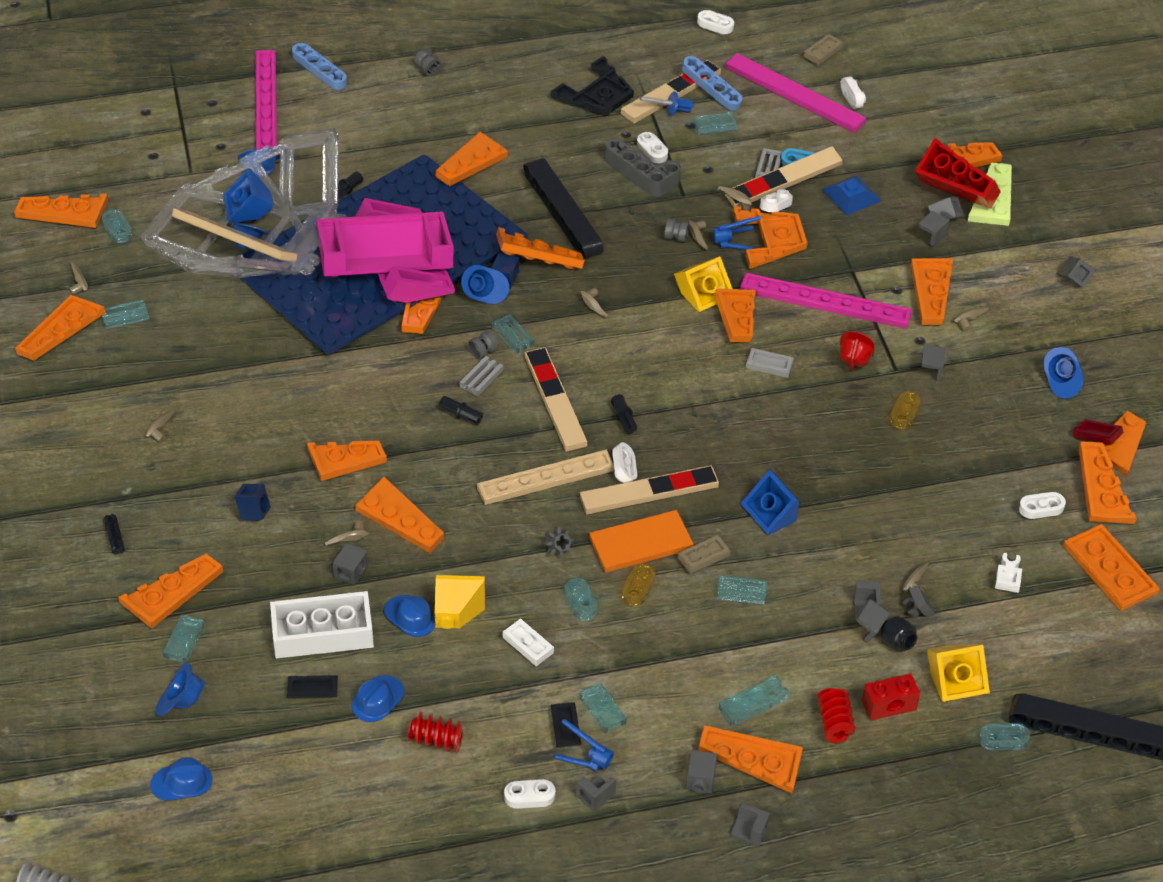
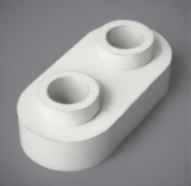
M709 10L701 11L698 14L697 23L704 29L722 35L729 34L734 30V20L728 16Z
M851 76L842 78L841 90L852 109L862 108L866 102L864 92H861L857 81Z
M644 132L637 137V147L651 162L663 163L667 160L668 149L656 135Z
M779 189L777 192L761 198L760 209L767 212H778L792 205L793 196L789 191Z
M621 442L612 451L615 477L620 482L628 483L637 478L635 454L629 445Z
M1056 492L1027 495L1021 499L1019 511L1024 517L1029 519L1056 516L1064 511L1066 501L1061 494Z
M548 780L513 781L504 789V800L512 808L546 807L555 800V786Z

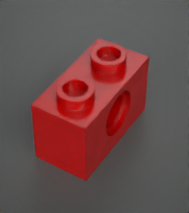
M912 673L866 683L862 703L870 721L917 710L920 691Z

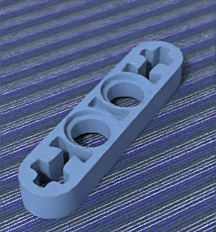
M297 43L292 47L293 59L329 87L341 90L347 86L346 74L305 43Z
M688 56L684 59L682 71L726 109L736 111L740 108L743 98L739 92L697 57ZM706 75V76H708L710 79L705 80V79H702L700 76ZM721 87L724 91H717L714 88Z

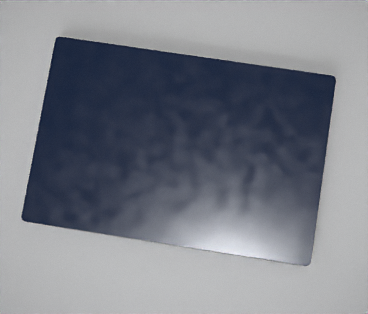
M421 155L266 241L297 253L296 261L279 260L257 250L250 249L230 260L227 266L325 354L330 355L404 312L406 302L388 300L378 273L339 275L337 277L324 276L316 219L355 217L364 198L419 208L422 213L443 212L454 246L453 268H447L452 283L462 278L464 271L470 266H482L496 258L499 252L504 253L500 249L496 236L498 227L505 229L504 233L514 236L516 232L523 234V237L526 239L528 237L525 231L459 181L448 186L436 177V170L440 165L427 155ZM420 300L410 302V308L418 304Z

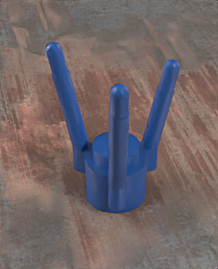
M756 216L713 228L715 244H721V248L753 249L750 246L728 243V241H732V233L754 229V226L734 227L760 220L762 217Z
M563 719L562 723L593 746L588 754L591 762L559 754L555 755V759L589 767L594 771H597L599 767L606 769L613 759L614 751L599 744L566 719Z

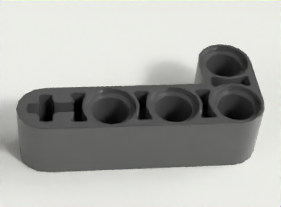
M613 138L606 142V162L647 194L653 197H660L679 185L681 165L677 161L669 160L656 166L620 139Z

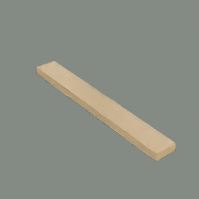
M173 209V217L279 260L294 262L297 259V253L191 211Z

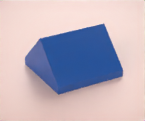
M769 469L740 504L762 529L770 535L796 522L799 499Z

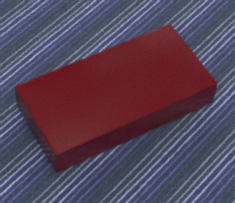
M1084 419L1072 433L1073 437L1077 439L1112 445L1124 431L1123 427L1119 425Z

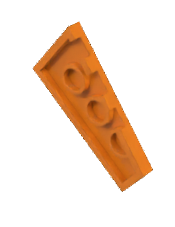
M479 132L436 170V177L448 186H451L507 158L508 150L482 132Z
M498 227L497 229L498 243L501 251L505 254H519L530 260L537 258L548 264L559 263L570 269H575V267L582 269L584 259L580 252L558 245H553V248H551L542 240L536 239L532 242L524 238L523 234L515 232V235L512 236L504 233L505 229Z
M953 258L911 259V270L921 325H943Z
M70 295L15 347L17 355L33 361L104 315L106 313L104 306Z
M444 295L420 300L418 304L411 308L410 302L406 303L402 321V332L423 334Z
M204 554L180 566L178 571L160 576L158 581L148 586L145 583L137 587V591L130 595L125 593L119 596V603L150 628H154L224 572L223 566L208 554Z
M704 725L698 751L716 753L717 760L793 794L803 747Z

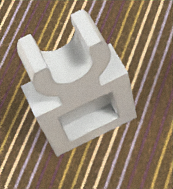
M1007 553L1003 554L1001 565H998L995 589L1019 593L1022 569L1018 568L1020 555H1016L1015 561H1009Z

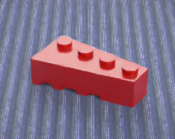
M937 138L933 139L915 170L922 183L990 209L1001 193L995 180L971 165L963 157L957 155Z

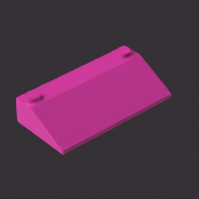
M364 198L355 217L422 212L419 208ZM392 266L390 272L378 273L388 300L408 303L455 292L447 269L413 270Z
M443 212L316 219L324 276L337 277L339 275L390 272L392 266L413 270H444L453 268L454 246Z

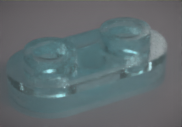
M112 209L102 215L103 226L113 241L124 243L131 239V226L121 211Z
M580 578L569 580L565 584V597L574 616L582 621L594 619L597 615V602L587 582Z
M986 724L981 728L979 734L980 744L988 750H1022L1027 747L1030 740L1029 730L1021 724Z

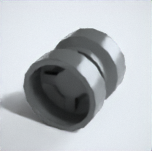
M423 49L415 56V64L426 75L433 76L440 70L441 61L430 50Z
M668 218L664 238L671 240L675 237L678 241L686 242L689 222L682 221L677 223L675 219Z
M485 331L479 338L475 337L468 341L471 354L478 360L484 358L488 352L492 353L499 348L496 337L490 331Z

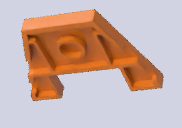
M733 207V215L736 222L756 216L762 217L760 220L748 223H758L765 248L746 250L749 269L807 249L806 236L798 214L772 212L769 214L761 213L759 209L754 208L751 211L741 210V207Z

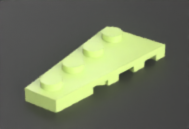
M991 163L986 175L995 180L1001 193L991 209L974 203L968 217L969 222L1009 226L1012 165Z

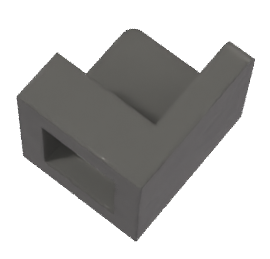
M949 197L928 205L930 212L934 211L949 220L964 217L958 197Z
M931 211L919 223L921 229L932 234L930 246L935 247L947 235L950 221L934 211Z
M1069 256L1058 271V274L1068 277L1079 287L1084 288L1095 270L1082 259Z
M924 345L920 366L938 369L936 380L941 381L946 348Z
M856 580L853 595L855 618H858L856 614L859 609L870 599L881 606L880 581Z
M872 599L867 601L856 614L858 617L856 621L868 630L863 639L866 642L878 633L890 614Z
M583 776L576 782V797L593 812L616 794V780L613 777L605 782L599 776L595 777L592 781Z
M741 803L731 837L760 847L768 828L770 813Z

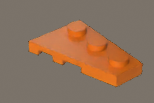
M993 142L969 143L967 146H956V143H948L949 148L960 157L966 159L974 167H981L1002 160V154Z
M716 289L714 297L730 342L751 341L753 337V311L755 309L754 297L756 290Z
M1129 411L1114 424L1122 426L1124 433L1112 445L1104 444L1113 464V469L1125 476H1128L1146 425V421Z
M352 441L348 445H336V442H328V445L315 446V443H307V449L321 481L387 463V456L380 441Z

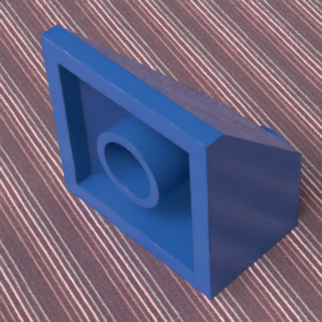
M250 168L223 194L227 218L230 223L231 221L243 222L261 219L274 206L271 191Z
M858 175L823 189L845 215L880 202V198Z

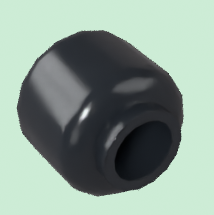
M894 616L886 620L881 627L882 642L897 652L910 650L917 641L916 627L902 617Z

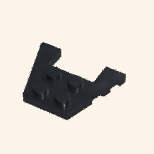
M605 56L591 63V70L601 77L581 91L577 92L564 83L551 91L553 99L604 115L610 114L634 97V90L622 76L619 77L617 75L616 69L607 63Z

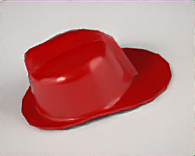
M849 331L843 333L840 337V360L850 365V371H853L855 367H865L874 355V342L871 338L859 332Z

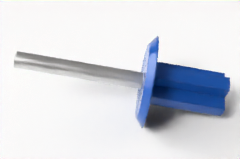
M676 91L670 94L668 100L640 97V101L667 105L668 113L671 116L675 114L676 110L691 112V108H693V100L678 98Z

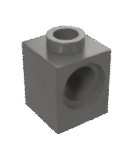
M346 543L333 561L334 578L355 586L369 566L368 551L360 546Z
M692 750L686 789L697 793H712L717 761L716 753Z

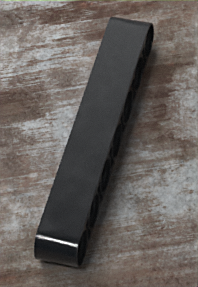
M541 158L525 163L523 170L527 180L575 250L582 254L583 259L603 253V243L599 235L548 162Z
M1020 693L1012 697L1008 719L1015 726L1163 761V726Z

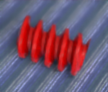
M823 689L818 692L817 697L824 724L825 738L830 743H842L856 731V726L853 724L854 717L850 707L849 693L845 689Z
M420 711L410 724L408 741L411 742L415 738L416 743L421 744L425 739L426 746H431L435 741L436 748L440 749L444 745L446 751H451L454 747L455 753H458L463 739L462 722L459 721L455 727H452V719H449L443 725L441 716H439L436 722H433V714H429L427 719L424 720L423 712Z

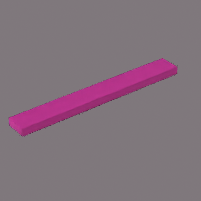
M275 50L256 51V150L277 147Z
M738 53L726 62V69L853 133H856L866 123V117Z
M745 273L740 287L742 290H756L755 296L907 329L912 309L750 273Z

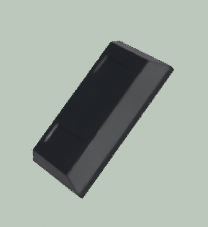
M338 675L288 676L287 698H336Z
M575 702L550 704L556 747L580 746L581 738L562 723V720L566 719L579 729Z

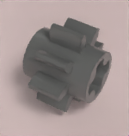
M554 527V532L545 533L547 537L543 544L549 548L548 554L556 552L557 556L563 557V551L571 552L570 545L574 539L568 536L569 530L564 529L561 531L560 527Z

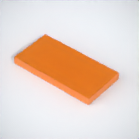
M677 510L589 533V539L605 573L678 554L694 546Z
M1102 524L1064 541L1063 547L1120 611L1159 593L1160 588Z

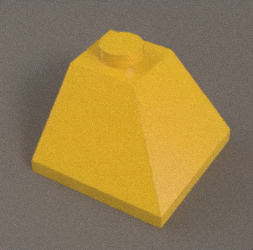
M720 256L674 273L681 294L698 312L717 304L714 297L716 289H732Z
M436 575L435 628H461L485 610V576Z
M983 644L946 645L927 649L930 674L941 701L990 693Z

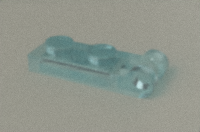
M773 675L765 682L720 702L718 709L732 727L787 701L791 694L787 688L781 686L782 682L779 677ZM774 691V695L770 696L768 694L769 692Z

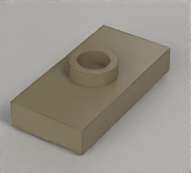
M827 34L805 50L804 57L820 65L842 49L843 42Z
M716 535L679 552L678 559L688 572L692 574L729 557L731 550L720 536Z

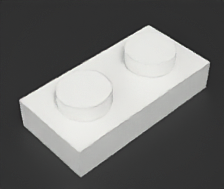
M521 618L503 631V638L535 666H538L554 653V647Z

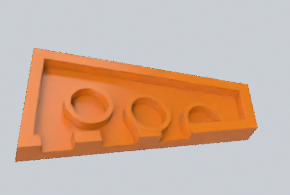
M90 194L81 195L80 198H69L68 195H64L56 199H49L48 196L21 197L14 213L16 218L97 228L109 199L108 194H100V197H90Z
M1081 441L1078 448L1089 521L1135 524L1137 518L1135 513L1131 512L1129 508L1130 502L1121 490V482L1112 470L1113 464L1104 444Z
M385 477L355 505L356 512L428 553H431L444 539V532Z

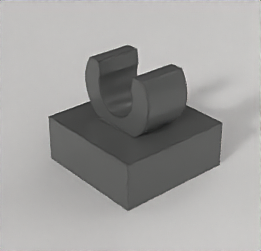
M918 585L909 589L912 597L906 598L903 603L907 608L914 605V608L908 611L912 618L917 617L921 612L926 618L935 614L926 594Z

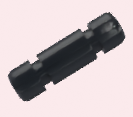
M115 514L106 515L104 523L112 553L115 555L123 553L125 548L117 517Z

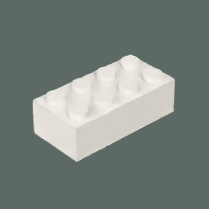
M368 591L270 602L276 658L374 648Z

